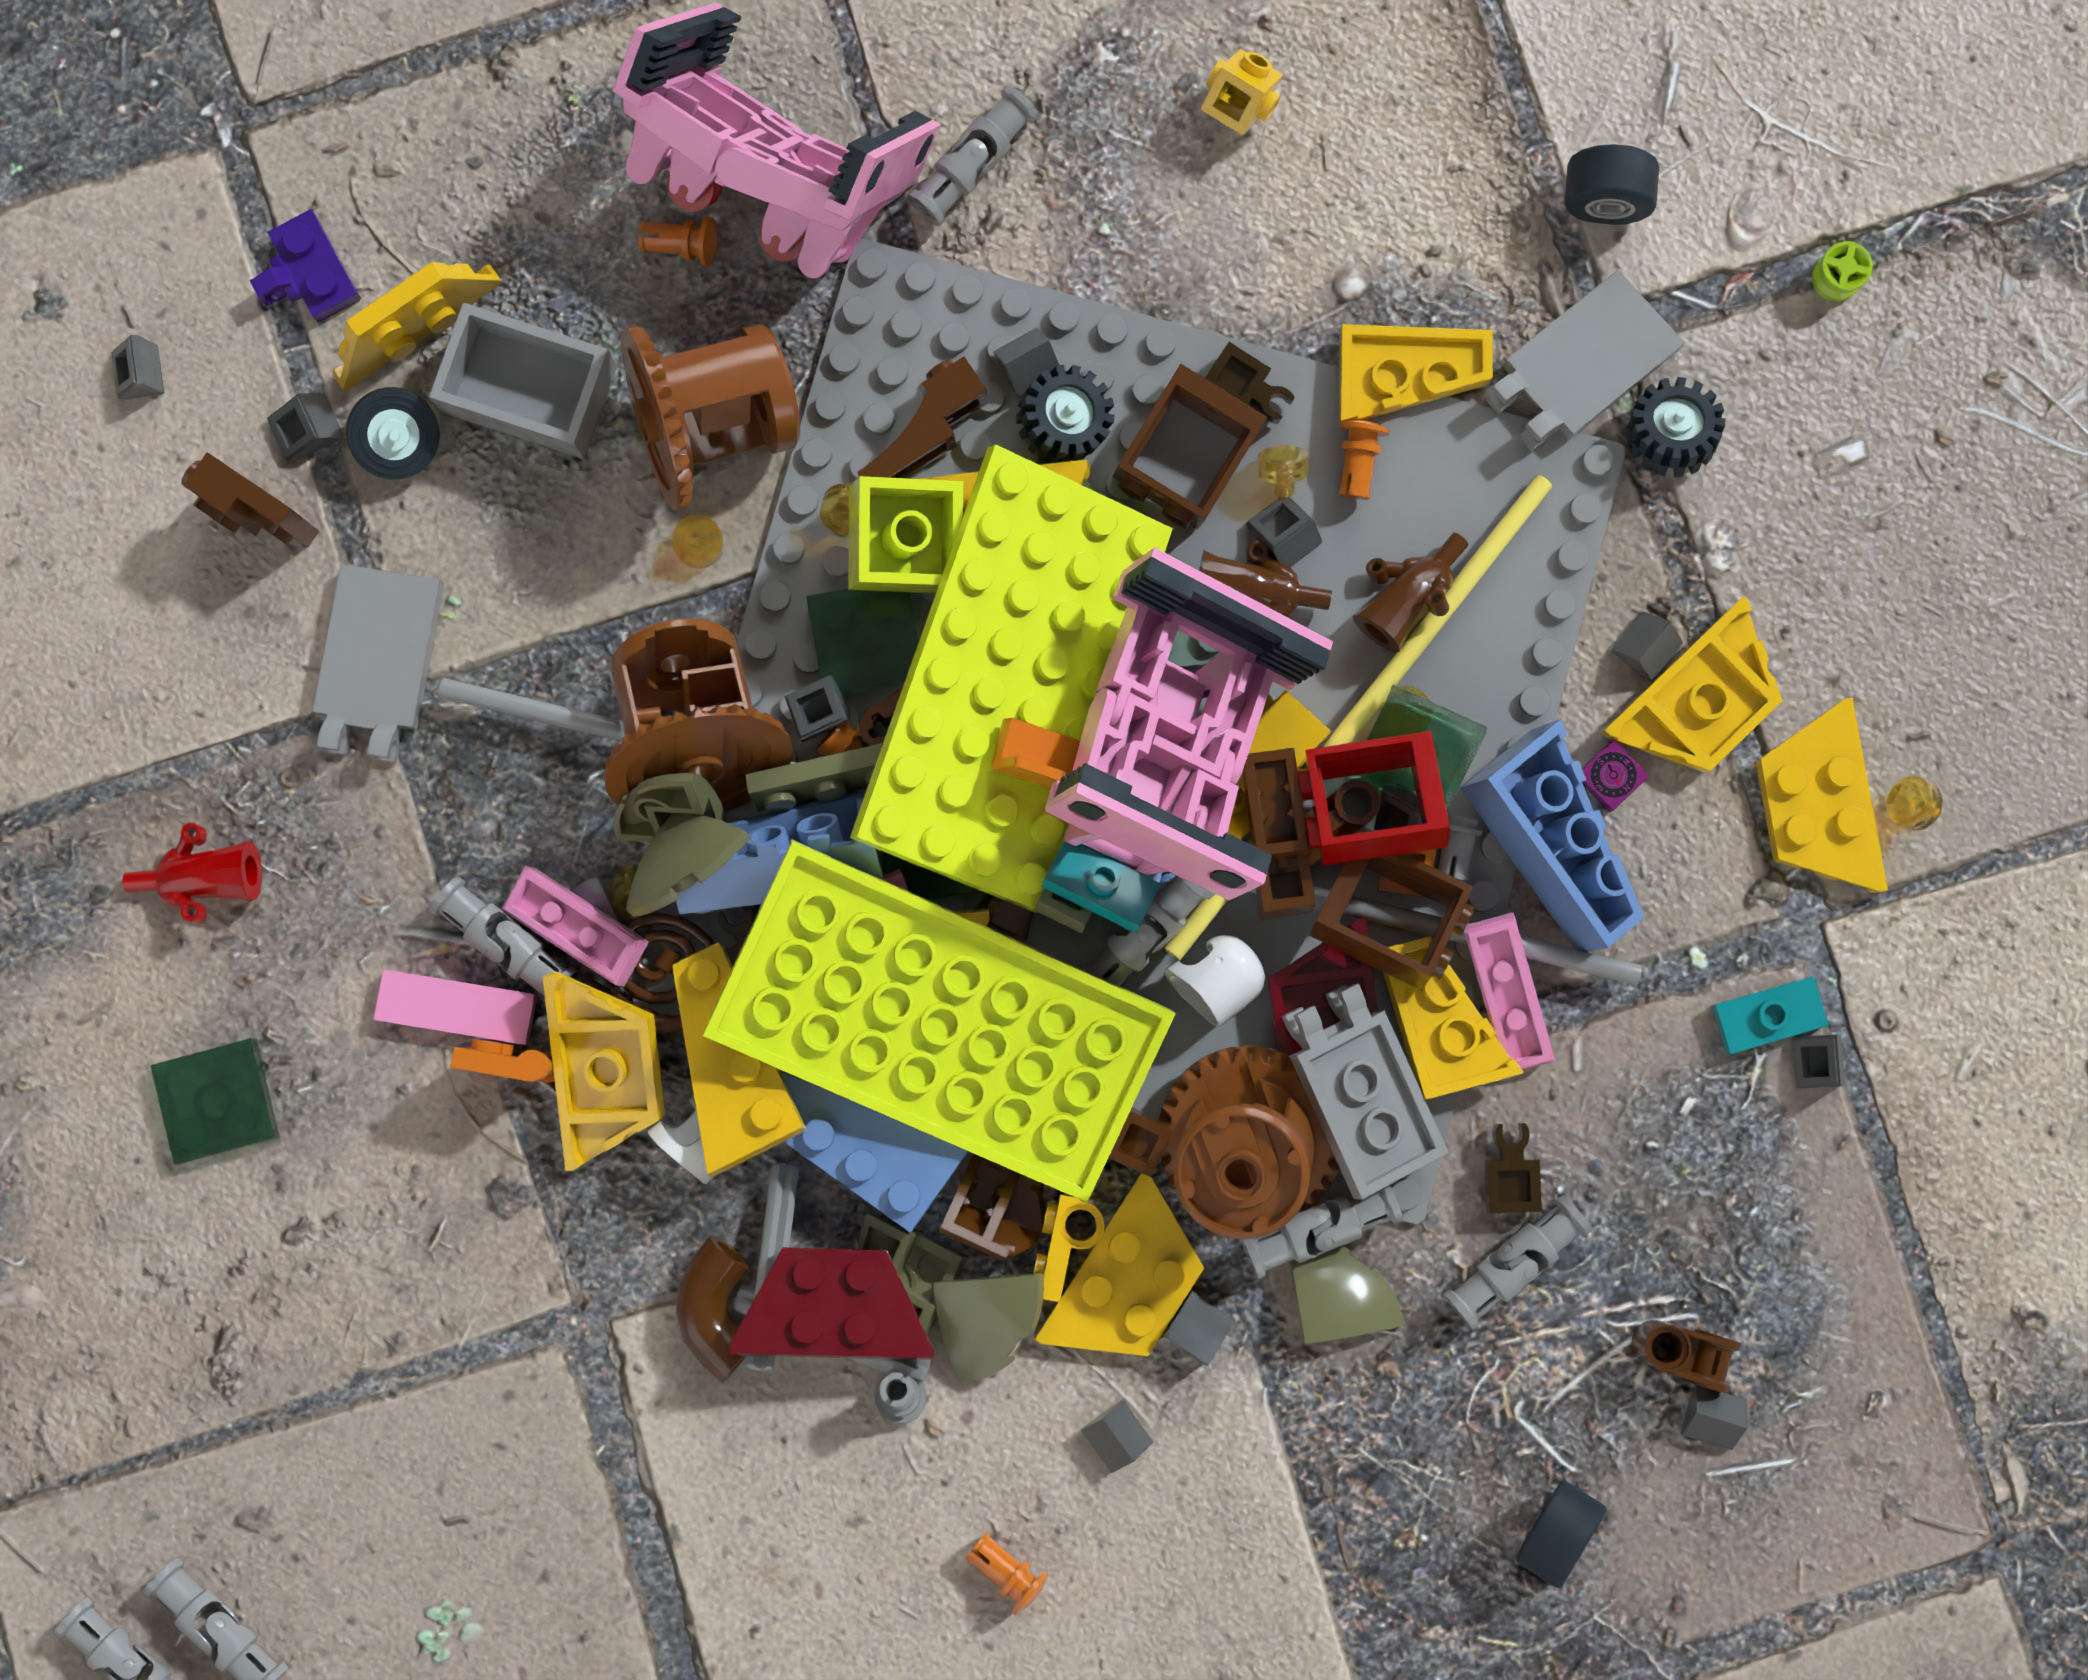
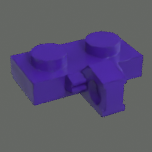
M312 209L267 232L279 255L269 261L272 268L249 280L258 298L265 306H269L288 296L291 302L303 298L311 315L319 323L362 299Z

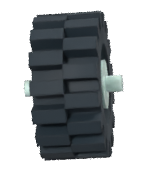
M1064 365L1055 366L1051 372L1047 369L1031 383L1025 394L1020 398L1017 407H1020L1021 410L1016 415V424L1023 423V428L1018 433L1022 440L1030 438L1032 443L1028 449L1033 454L1038 449L1044 452L1042 460L1049 463L1054 457L1058 458V463L1069 462L1072 459L1074 461L1083 460L1088 454L1090 456L1111 432L1108 429L1114 423L1115 415L1109 414V411L1114 407L1113 398H1104L1103 395L1108 388L1104 382L1097 387L1092 382L1097 375L1090 370L1085 376L1080 375L1081 367L1072 365L1068 371H1065Z
M1677 377L1674 386L1670 385L1669 378L1661 379L1657 389L1653 384L1645 388L1643 396L1639 395L1627 427L1629 429L1626 436L1627 444L1633 443L1631 453L1634 458L1642 454L1644 455L1641 465L1647 470L1655 463L1659 465L1656 474L1661 476L1666 475L1668 468H1673L1674 477H1683L1686 467H1688L1692 475L1700 470L1702 463L1706 466L1716 452L1725 428L1726 418H1721L1724 408L1722 403L1713 405L1717 395L1711 389L1705 395H1702L1700 392L1703 384L1696 380L1693 387L1688 388L1685 387L1686 378Z

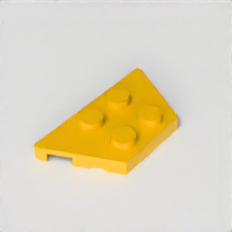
M440 262L429 263L346 320L343 330L345 337L340 343L337 353L344 365L333 369L332 375L346 392L389 361L397 362L406 358L415 350L416 343L431 332L440 333L448 329L457 320V314H459L463 302L472 305L503 283L491 265H484L475 274L469 264L456 263L454 265H447Z
M1741 597L1616 717L1601 734L1607 739H1614L1618 743L1703 773L1710 772L1783 701L1776 679L1768 670L1769 658L1763 640L1758 641L1749 614L1752 608L1746 597Z
M1853 697L1845 698L1797 731L1782 744L1755 761L1774 862L1796 869L1804 868L1813 871L1818 876L1834 881L1841 880L1866 888V891L1880 893L1888 891Z
M549 972L542 978L565 1171H573L590 1159L622 1143L628 1137L641 1132L665 1116L654 1014L559 972Z
M1140 1173L1104 1229L1101 1239L1089 1252L1061 1296L1060 1303L1057 1302L1034 1340L1045 1345L1149 1356L1204 1270V1266L1151 1177Z

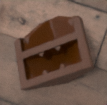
M973 1153L938 1232L1000 1261H1005L1036 1246L1043 1229L1046 1215L1042 1191L1043 1183Z

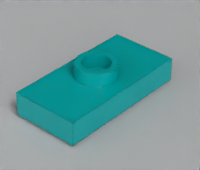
M1064 841L1044 878L1042 887L1137 933L1161 883L1081 844L1073 846Z
M1814 976L1711 1005L1726 1055L1829 1026Z

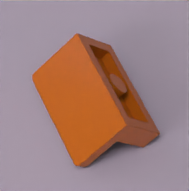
M1012 717L1005 718L1002 722L990 770L1051 789L1053 782L1060 781L1061 777H1066L1068 773L1071 774L1080 740Z

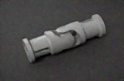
M1010 85L1005 86L1001 90V100L985 117L978 116L955 142L951 154L942 156L935 163L936 171L919 190L913 189L907 194V199L927 221L940 227L945 222L944 214L961 195L967 196L973 191L976 176L979 178L987 174L1010 150V141L1027 122L1034 123L1037 120L1039 113L1031 101L1019 90ZM987 148H988V149L991 151V153H992V159H991V157H990V155H989V153H988V151H987ZM942 187H947L938 198H933Z
M1176 875L1160 892H1157L1137 933L1126 928L1116 930L1107 939L1108 946L1091 964L1084 963L1080 969L1120 986L1133 971L1140 972L1149 963L1150 952L1153 954L1168 944L1187 924L1186 916L1204 898L1209 900L1215 893ZM1115 963H1117L1111 971H1108Z
M460 877L452 879L440 891L429 908V912L434 916L442 915L464 932L463 939L488 959L496 962L513 979L518 980L522 978L544 996V1003L545 995L542 978L549 972H559L572 979H576L579 972L575 968H566L544 951L545 945L540 940L523 930L517 922L493 903L486 905L465 888L466 882ZM490 933H494L491 938L487 936Z
M1389 1185L1363 1200L1354 1199L1353 1196L1348 1198L1344 1194L1323 1204L1296 1213L1286 1225L1271 1234L1258 1238L1241 1239V1243L1254 1275L1257 1279L1265 1277L1268 1270L1293 1260L1300 1264L1319 1254L1361 1239L1362 1232L1388 1221L1393 1223L1403 1220V1216L1395 1194Z
M1564 1195L1556 1200L1557 1206L1534 1225L1527 1223L1498 1250L1481 1261L1476 1266L1478 1272L1455 1291L1448 1290L1443 1294V1297L1471 1330L1479 1325L1478 1319L1501 1300L1505 1302L1510 1301L1523 1287L1559 1260L1558 1253L1580 1234L1586 1236L1592 1231V1227L1585 1217ZM1526 1250H1529L1528 1256L1524 1253Z
M179 1557L165 1566L143 1589L142 1593L147 1598L154 1596L175 1617L174 1625L203 1652L212 1654L213 1665L221 1673L229 1671L236 1680H280L289 1670L285 1663L277 1664L256 1643L258 1636L250 1628L240 1625L235 1614L210 1588L203 1590L182 1569L184 1562ZM215 1612L208 1617L206 1624L197 1631L195 1620L206 1613Z
M86 1597L63 1618L53 1632V1635L58 1639L64 1637L68 1639L88 1658L86 1665L95 1672L106 1673L107 1680H139L148 1663L153 1667V1671L147 1680H171L172 1672L145 1648L135 1644L132 1646L134 1649L130 1648V1634L123 1627L115 1629L93 1609L95 1602L90 1597ZM82 1626L90 1630L98 1640L92 1637Z

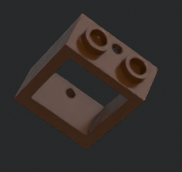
M1180 363L1112 477L1120 481L1118 487L1131 498L1144 502L1147 498L1162 507V515L1173 524L1185 529L1191 525L1198 530L1206 520L1267 417ZM1174 399L1238 439L1198 505H1195L1133 466Z
M1407 854L1345 862L1309 936L1422 991L1431 977L1438 980L1442 978L1454 952L1445 947L1452 932L1461 935L1469 922L1475 907L1466 902L1473 890V886ZM1365 868L1447 907L1421 963L1339 924Z

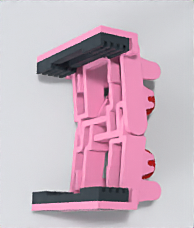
M715 2L636 27L612 90L623 98L624 113L635 120L631 149L626 161V172L633 182L645 184L653 180L658 172L662 170L670 171L667 181L668 193L673 202L682 210L696 212L711 206L718 201L724 186L768 202L769 205L759 230V240L763 250L772 259L780 262H789L798 258V266L801 272L807 277L818 278L827 272L831 263H842L848 260L855 252L858 243L881 208L893 202L906 189L917 183L941 127V124L917 111H913L899 118L897 123L899 126L875 138L864 135L848 143L847 148L816 134L809 135L804 133L796 125L719 76L722 68L718 64L725 62L726 59L721 54L729 51L730 47L726 44L733 41L734 37L730 34L736 32L738 28L734 23L740 22L742 17L737 13Z
M1154 547L1121 573L1112 599L1126 605L1127 609L1097 686L1096 693L1098 694L1088 710L1071 774H1066V777H1061L1060 781L1057 780L1052 783L1045 812L1069 823L1064 840L1073 846L1084 844L1131 867L1132 870L1144 876L1169 871L1227 900H1231L1265 883L1272 858L1271 854L1227 833L1239 788L1235 784L1242 774L1272 681L1290 690L1295 687L1296 683L1300 684L1302 680H1307L1308 676L1312 677L1314 673H1319L1320 669L1324 670L1333 641ZM1178 630L1220 651V653L1195 673L1168 661ZM1208 697L1202 714L1197 717L1201 700ZM1174 805L1173 812H1172V814H1171V813H1169V812H1170L1172 806Z

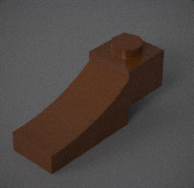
M965 356L954 363L951 359L942 361L926 374L927 380L921 383L924 399L913 419L883 453L857 472L859 477L908 478L956 447L955 434L950 427L988 403L987 389Z
M1294 748L1248 753L1242 773L1251 845L1272 855L1265 883L1256 888L1260 920L1312 913L1316 902L1308 857L1310 846Z

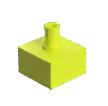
M863 476L856 479L849 486L848 590L936 593L963 518V481Z

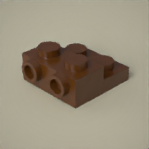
M206 452L201 461L197 460L192 463L182 477V486L198 496L193 506L234 534L240 526L254 536L263 528L286 545L295 538L309 547L319 533L318 529L290 507L208 452Z

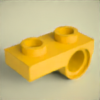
M1060 1193L1058 1204L1048 1202L1042 1233L1052 1235L1048 1255L1037 1254L1033 1273H1043V1299L1059 1303L1071 1248L1082 1250L1094 1246L1101 1239L1105 1227L1103 1216L1094 1204L1064 1193ZM1086 1210L1094 1216L1096 1227L1091 1236L1085 1239H1075L1068 1234L1065 1222L1072 1212Z

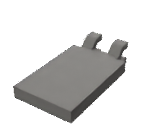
M1617 270L1508 357L1502 367L1509 374L1492 387L1491 390L1493 392L1485 401L1499 415L1524 393L1530 398L1541 413L1526 424V430L1520 434L1519 439L1533 452L1558 430L1568 440L1573 438L1680 351L1685 342L1624 275Z
M340 564L312 710L316 715L326 717L320 728L317 741L318 748L325 749L327 753L347 756L351 726L374 729L370 737L367 754L375 756L377 761L397 764L402 728L417 730L444 588V583L440 579Z
M1354 984L1348 988L1346 985H1341L1325 994L1333 1012L1341 1019V1021L1325 1029L1322 1027V1022L1315 1006L1305 1010L1303 1007H1298L1281 1017L1291 1036L1302 1048V1050L1289 1056L1353 1198L1363 1200L1449 1152L1385 1010L1375 1011L1370 1014L1360 985Z

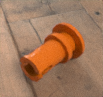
M705 217L701 226H698L696 220H686L684 224L642 220L639 232H646L648 236L659 237L638 236V245L641 252L682 255L684 260L693 261L696 256H699L703 267H711L714 263L718 247V230L713 217Z
M1353 420L1340 422L1339 429L1349 433L1348 439L1342 441L1341 450L1346 452L1340 489H1338L1337 495L1351 499H1359L1361 497L1360 499L1370 500L1371 494L1369 493L1375 456L1381 455L1382 446L1377 445L1378 437L1389 436L1390 430L1370 421Z
M988 1532L983 1535L974 1546V1549L965 1558L1001 1589L998 1593L1001 1597L1005 1599L1007 1596H1010L1017 1603L1011 1611L1014 1615L1023 1611L1036 1599L1049 1575L1044 1571L1038 1578L1029 1571L1031 1565L1027 1561L1021 1564L993 1540Z

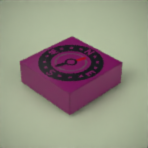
M1614 739L1582 768L1586 780L1582 782L1583 786L1609 812L1614 811L1650 776Z

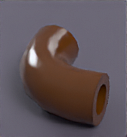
M710 1235L693 1255L679 1282L676 1316L684 1343L701 1365L723 1383L746 1358V1356L728 1355V1347L739 1327L730 1318L727 1305L728 1297L733 1288L750 1269V1265L731 1245L715 1235Z

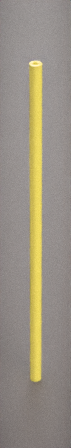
M1541 475L1534 477L1453 580L1451 589L1446 593V599L1450 606L1448 613L1444 616H1436L1431 612L1426 614L1405 641L1400 652H1396L1322 747L1353 742L1551 490L1552 484ZM1217 894L1209 900L1204 898L1186 919L1187 924L1164 947L1165 951L1180 961L1228 900Z

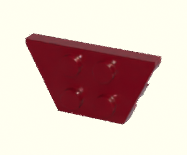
M1366 918L1357 919L1347 926V928L1368 937ZM1322 942L1269 977L1268 986L1276 1049L1289 1055L1302 1050L1300 1044L1289 1033L1281 1017L1298 1007H1303L1305 1010L1315 1006L1323 1029L1341 1021L1333 1012L1325 996L1326 993L1341 985H1346L1348 988L1354 984H1359L1369 1013L1378 1011L1372 966Z
M782 1247L728 1347V1355L932 1360L934 1358V1349L888 1251Z

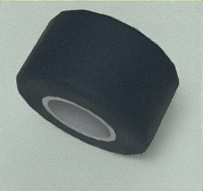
M1596 145L1580 150L1571 156L1567 165L1564 204L1568 213L1582 221L1610 225L1630 224L1651 216L1657 206L1658 161L1655 156L1646 150L1628 145Z
M1561 1481L1517 1553V1563L1555 1588H1561L1607 1512L1606 1506L1569 1482Z

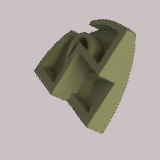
M694 773L661 775L640 782L629 794L623 795L614 816V833L617 840L651 842L671 813L697 814L723 821L725 811L716 792L702 776Z
M671 813L651 840L639 863L630 889L627 911L633 917L641 916L676 901L679 896L675 892L685 891L697 881L703 883L724 866L751 837L745 830L718 819L697 814Z
M870 1212L866 1213L859 1236L858 1250L888 1251L928 1336L938 1319L933 1283L942 1280L958 1279L968 1259V1255L918 1231L913 1230L910 1233L894 1221Z
M1341 1245L1300 1264L1296 1260L1289 1262L1303 1343L1305 1345L1405 1326L1398 1301L1384 1277L1376 1268H1369L1362 1261L1352 1256L1348 1248Z
M1043 1273L942 1280L933 1283L935 1306L942 1339L952 1368L960 1383L989 1377L1000 1372L1015 1360V1356H1009V1354L1014 1350L1021 1338L1032 1337L1040 1317L1044 1291Z

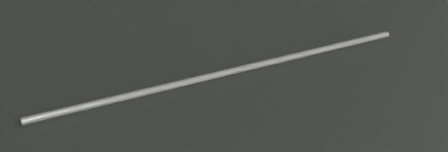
M446 678L442 679L439 686L438 696L442 699L617 741H622L625 736L621 720ZM867 787L846 791V794L866 791ZM1313 886L1316 902L1315 908L1322 909L1330 890ZM1256 888L1249 892L1256 894ZM1355 896L1351 897L1343 913L1346 916L1359 919L1366 918L1367 921L1430 936L1434 935L1442 918ZM1464 931L1461 935L1452 932L1449 940L1468 945ZM1520 936L1527 959L1637 985L1640 980L1642 965Z

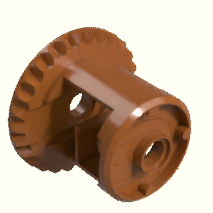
M761 323L740 328L743 337L662 357L661 353L655 350L653 341H650L649 335L644 329L632 326L623 328L621 331L623 365L634 414L654 476L666 502L672 510L687 507L693 497L691 479L694 465L767 446L771 453L776 454L794 449L799 442L800 418L792 377L776 337L768 327Z
M697 618L665 620L638 630L622 642L614 652L610 662V669L625 736L622 739V744L615 745L611 751V756L605 761V772L603 775L607 793L617 805L623 795L629 794L640 782L646 779L667 774L694 773L708 781L716 792L724 811H728L752 801L748 794L745 774L791 764L793 748L789 733L785 731L781 722L773 719L772 715L766 712L759 713L752 706L736 638L725 627ZM681 655V656L676 657V658L666 659V658H668L669 656ZM683 710V713L676 711L673 717L671 715L661 716V711Z
M1235 1046L1204 1056L1178 1077L1170 1088L1161 1108L1158 1121L1173 1129L1172 1135L1161 1156L1162 1168L1165 1169L1171 1186L1175 1187L1184 1208L1200 1225L1211 1232L1228 1238L1252 1239L1279 1230L1296 1213L1316 1206L1324 1194L1329 1191L1339 1172L1340 1167L1293 1066L1290 1055L1276 1049L1262 1046Z

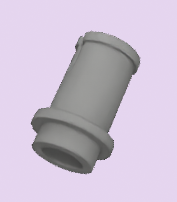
M1448 815L1450 825L1448 847L1442 848L1438 870L1451 876L1454 859L1457 858L1454 878L1469 882L1470 876L1468 875L1475 839L1482 835V831L1477 830L1479 820Z

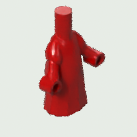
M187 823L181 829V837L176 848H172L165 853L156 870L126 872L123 875L122 884L127 893L156 890L160 899L180 910L181 917L184 920L194 924H202L206 920V907L203 904L192 901L191 898H227L251 902L258 899L262 884L261 857L257 846L252 840L217 850L191 854L194 846H201L206 842L207 833L204 827L195 823Z

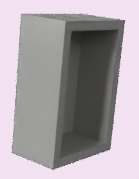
M463 302L429 398L444 414L585 459L615 375L617 364L606 348Z

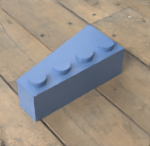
M1560 719L1531 729L1460 787V789L1576 950L1589 952L1612 946L1641 921L1644 915L1619 856L1612 855L1603 830L1607 828L1600 810H1593L1582 784L1586 777L1579 761L1573 762L1564 741V738L1568 737Z
M866 791L846 794L832 801H817L796 806L784 812H770L728 822L745 830L751 837L750 840L724 866L703 883L697 881L685 891L675 892L679 896L676 900L679 914H704L718 909L762 904L791 839L884 880L880 850L850 838Z
M780 1070L807 1131L785 1141V1143L911 1233L969 1151Z

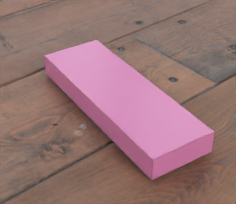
M526 865L501 909L617 986H625L649 941L538 869Z
M1511 912L1466 925L1464 933L1490 1024L1497 1033L1495 1035L1509 1057H1514L1522 1070L1554 1062V1054L1514 913Z
M383 969L374 1020L529 1045L538 995Z

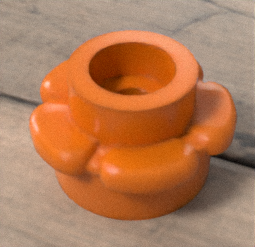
M848 723L832 729L817 746L816 751L824 757L861 748L863 744L856 738L860 733V727L857 726L853 729Z

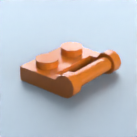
M478 1039L471 1040L470 1048L454 1047L450 1068L529 1082H555L551 1052L543 1053L538 1050H527L519 1056L512 1055L514 1045Z

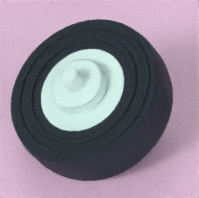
M384 387L367 393L357 401L347 420L346 437L351 454L362 468L377 477L398 480L414 476L430 464L438 450L440 430L433 410L419 395L403 388Z

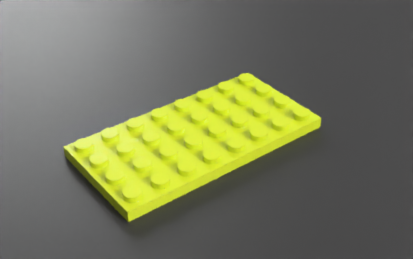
M996 444L988 447L850 838L1038 913L1035 911V908L1044 890L1042 887L1044 878L1065 841L1064 836L1069 823L1045 812L1051 789L990 770L1003 719L1012 717L1081 740L1088 710L1098 694L1096 693L1097 686L1127 609L1126 605L1112 599L1121 573L1154 547L1165 553L1173 528Z
M791 839L703 1030V1036L1061 1192L1088 1202L1176 1013L1167 1007Z

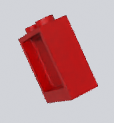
M1431 731L1305 750L1306 769L1298 770L1302 801L1311 800L1314 817L1305 818L1310 849H1320L1322 866L1448 847L1450 825ZM1411 767L1422 824L1333 837L1323 780Z

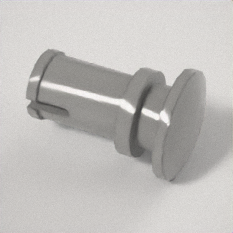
M900 1372L885 1376L878 1384L875 1392V1404L879 1413L886 1420L896 1424H905L917 1419L923 1412L927 1402L923 1383L917 1384L910 1376Z

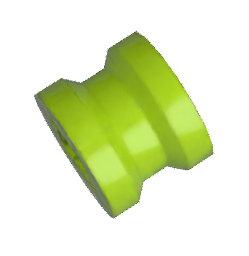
M1843 241L1834 244L1816 262L1812 270L1811 281L1814 290L1828 301L1841 302L1851 298L1869 280L1872 274L1873 262L1870 254L1863 246L1855 242ZM1831 269H1836V272L1839 274L1838 280Z

